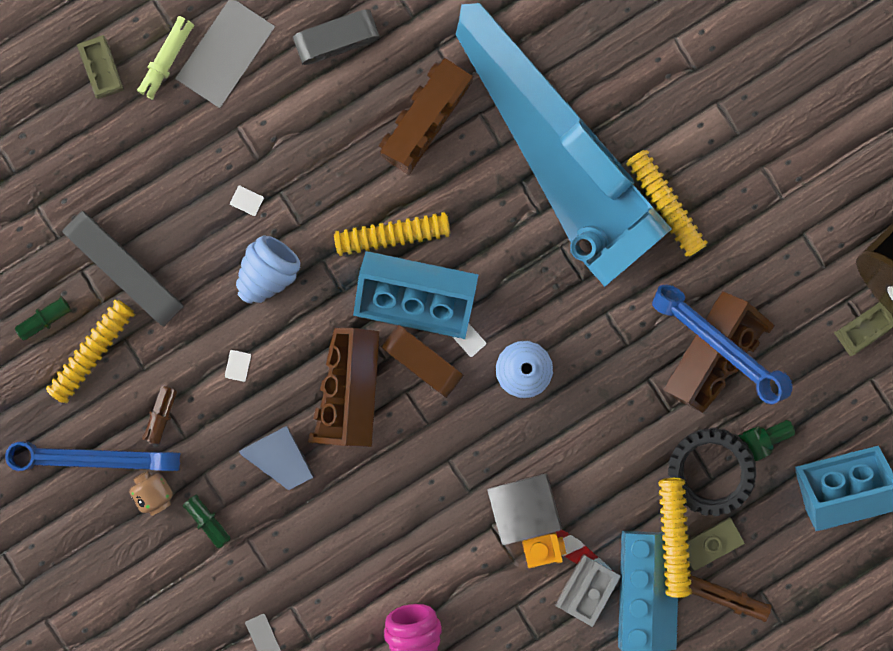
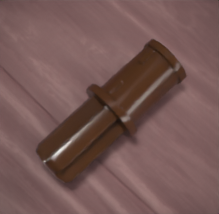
M168 386L160 388L154 408L149 411L150 418L142 439L160 444L167 421L171 420L169 414L177 394L174 388Z

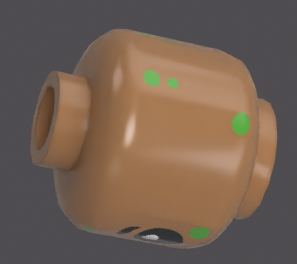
M145 471L133 479L135 484L129 490V494L141 513H149L153 516L171 505L169 500L173 496V491L161 473L151 475L149 471Z

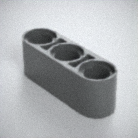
M370 9L361 10L320 24L293 36L302 65H309L373 43L380 38Z

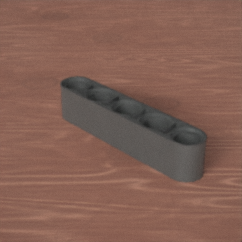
M83 210L62 230L83 253L161 326L165 327L184 307L168 289Z

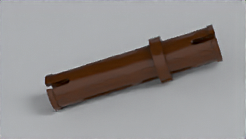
M692 574L688 577L691 580V585H689V588L692 589L691 594L731 608L738 615L744 613L763 622L767 621L772 607L770 604L747 597L748 594L745 592H734L692 576Z

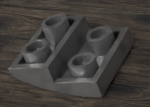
M547 473L487 489L502 545L562 530Z

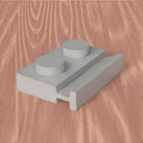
M583 554L555 606L593 627L621 576Z

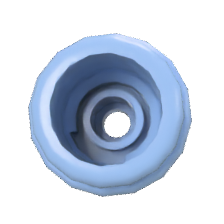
M266 235L259 237L256 242L248 245L245 256L242 258L239 279L236 281L239 297L249 304L252 302L262 303L266 298H271L276 293L283 291L286 286H289L296 280V272L300 270L299 258L287 245L278 239Z
M518 341L507 346L499 355L496 363V377L501 387L510 395L518 398H532L542 393L550 384L553 375V365L548 352L539 344L530 341ZM529 363L532 366L530 374L522 373V364Z

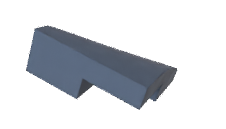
M288 426L239 451L241 456L288 490L315 477Z

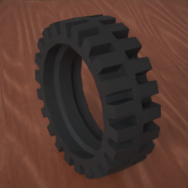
M704 428L686 436L677 445L670 458L668 475L669 478H682L685 480V485L682 486L686 490V493L683 495L686 498L684 506H688L695 513L700 512L701 515L720 516L739 508L750 496L756 481V463L752 451H750L746 442H743L738 435L732 434L725 429ZM709 443L722 445L731 450L737 457L741 467V479L736 490L727 497L717 500L706 499L694 493L688 486L684 476V465L689 453L698 446Z

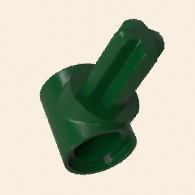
M785 420L766 430L763 427L757 426L738 436L743 442H746L756 462L772 454L774 450L773 445L794 436L795 428L790 420Z

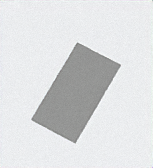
M228 0L175 79L220 108L275 26L236 0Z

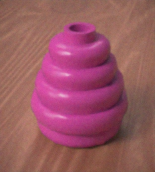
M409 604L398 607L388 614L385 619L384 638L389 644L390 651H438L437 648L440 645V635L442 633L441 622L437 618L435 610L430 606Z

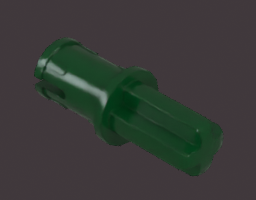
M61 296L42 310L36 309V313L15 327V331L20 339L25 341L44 328L50 329L52 323L67 313L72 312L67 301Z
M197 494L182 505L198 524L197 529H202L216 548H222L231 540L230 535L215 518L217 516L216 513L212 514Z

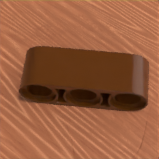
M400 325L396 326L381 346L383 350L445 398L449 396L464 376Z

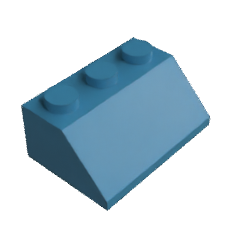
M879 446L795 467L805 509L815 531L893 512V472Z

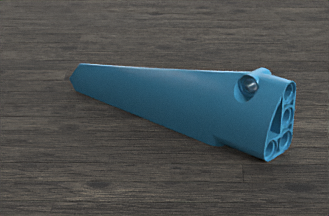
M481 3L462 4L456 31L459 42L493 99L571 242L570 249L572 255L576 259L583 261L605 287L672 228L633 185L634 180ZM581 239H586L592 244L591 252L587 253L581 249Z

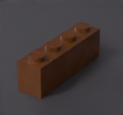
M445 57L440 64L438 62L434 63L427 74V77L430 79L425 87L420 85L411 98L414 103L408 111L406 109L402 110L395 121V124L398 125L392 134L388 132L379 144V147L382 148L380 151L381 157L407 175L411 174L473 83L472 75Z
M723 291L705 319L746 353L748 351L754 352L760 345L758 341L760 336L764 332L770 333L775 327L772 322L749 302ZM696 335L688 350L685 351L676 370L669 378L664 391L679 402L704 413L726 386L725 379L727 376L733 373L736 374L739 369Z
M334 328L326 361L329 372L328 376L321 383L320 391L324 392L320 408L316 407L313 419L317 420L315 432H310L308 442L372 447L379 331Z

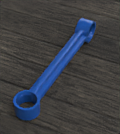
M660 285L652 301L653 307L664 315L678 318L757 384V393L765 403L775 404L787 399L791 395L792 383L784 372L773 371L770 373L689 307L684 302L685 295L680 289L671 285ZM770 379L774 380L779 388L778 396L771 390Z
M16 442L8 447L5 454L8 466L16 471L29 470L35 465L150 469L160 471L180 470V453L52 449L37 448L30 442ZM20 446L27 447L31 453L29 464L20 467L14 461V451Z

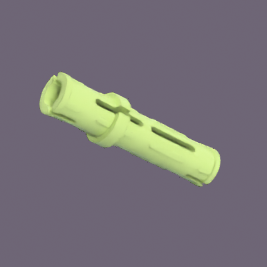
M181 16L177 17V21L154 62L149 63V71L139 88H137V91L144 95L150 85L151 87L146 94V97L149 99H154L163 79L168 78L170 74L168 70L189 33L194 28V24L187 21L183 30H181L185 23V18Z

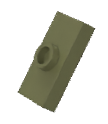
M104 35L77 44L97 99L125 90Z
M878 302L834 332V334L851 357L893 329V315Z
M729 517L688 539L686 543L689 544V548L686 549V552H689L690 557L687 558V561L690 562L692 570L696 571L745 544L732 519Z

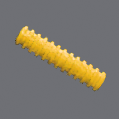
M642 150L628 159L626 165L627 167L631 166V173L637 175L636 181H640L642 183L640 187L647 191L645 195L651 197V204L655 203L657 206L655 210L661 212L662 215L660 216L672 228L670 233H674L676 236L675 241L681 243L680 249H685L686 253L684 255L690 257L706 247L708 242L702 240L703 234L701 232L698 234L696 231L698 229L697 225L693 226L691 223L693 219L691 217L688 218L686 215L688 211L682 209V202L678 203V196L672 194L673 188L667 186L669 182L663 180L664 174L662 172L659 173L657 170L659 168L658 165L654 166L652 163L654 161L653 157H648L649 151Z
M441 212L440 216H437L435 213L429 218L427 215H424L423 219L415 217V220L410 221V218H407L406 222L397 220L395 224L390 221L388 225L379 223L378 227L372 224L370 225L371 228L362 226L361 230H357L355 227L353 231H348V229H344L343 233L335 231L336 251L339 256H343V253L348 252V255H351L352 251L361 253L363 249L366 251H370V248L379 250L380 246H383L385 249L388 248L387 245L392 244V247H396L397 243L405 245V242L410 241V244H413L414 240L423 242L425 238L428 241H431L432 237L440 239V236L445 235V238H448L450 234L448 216L445 212Z
M114 299L113 307L109 306L107 308L109 312L102 315L103 320L97 321L96 329L92 328L90 330L92 334L90 336L86 335V342L79 344L81 348L74 351L75 356L69 357L68 360L70 362L63 365L64 370L57 373L58 378H53V384L46 387L47 392L61 403L69 402L68 397L75 394L73 390L75 388L79 389L80 381L84 382L86 380L84 376L86 374L90 375V368L97 366L96 361L102 359L101 354L107 353L108 345H113L112 340L119 337L118 332H123V326L130 323L128 319L136 315L134 310L128 305Z
M664 478L658 484L662 487L659 490V494L662 496L660 504L663 505L660 509V512L663 514L661 522L664 523L661 530L665 533L662 536V540L665 541L662 548L666 550V553L663 554V558L666 559L663 565L664 568H667V571L664 572V576L667 577L665 586L668 587L665 590V594L674 598L687 597L692 593V589L689 588L691 580L688 579L691 572L687 570L690 566V562L687 561L690 554L686 552V549L689 548L686 540L689 537L688 534H685V531L688 530V526L685 525L687 516H684V513L687 512V508L684 507L686 498L683 497L686 490L682 488L685 485V480L682 478Z

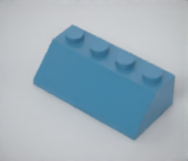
M366 251L359 272L353 316L465 339L479 275Z
M622 531L618 647L621 651H672L677 648L678 598L669 597L665 594V590L668 587L665 586L667 577L664 576L667 568H664L663 565L666 562V559L663 558L666 550L662 548V545L665 544V541L662 540L664 532Z

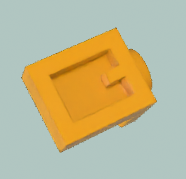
M556 532L522 541L528 568L557 562V564L562 563L561 555L567 554L563 537L557 538Z

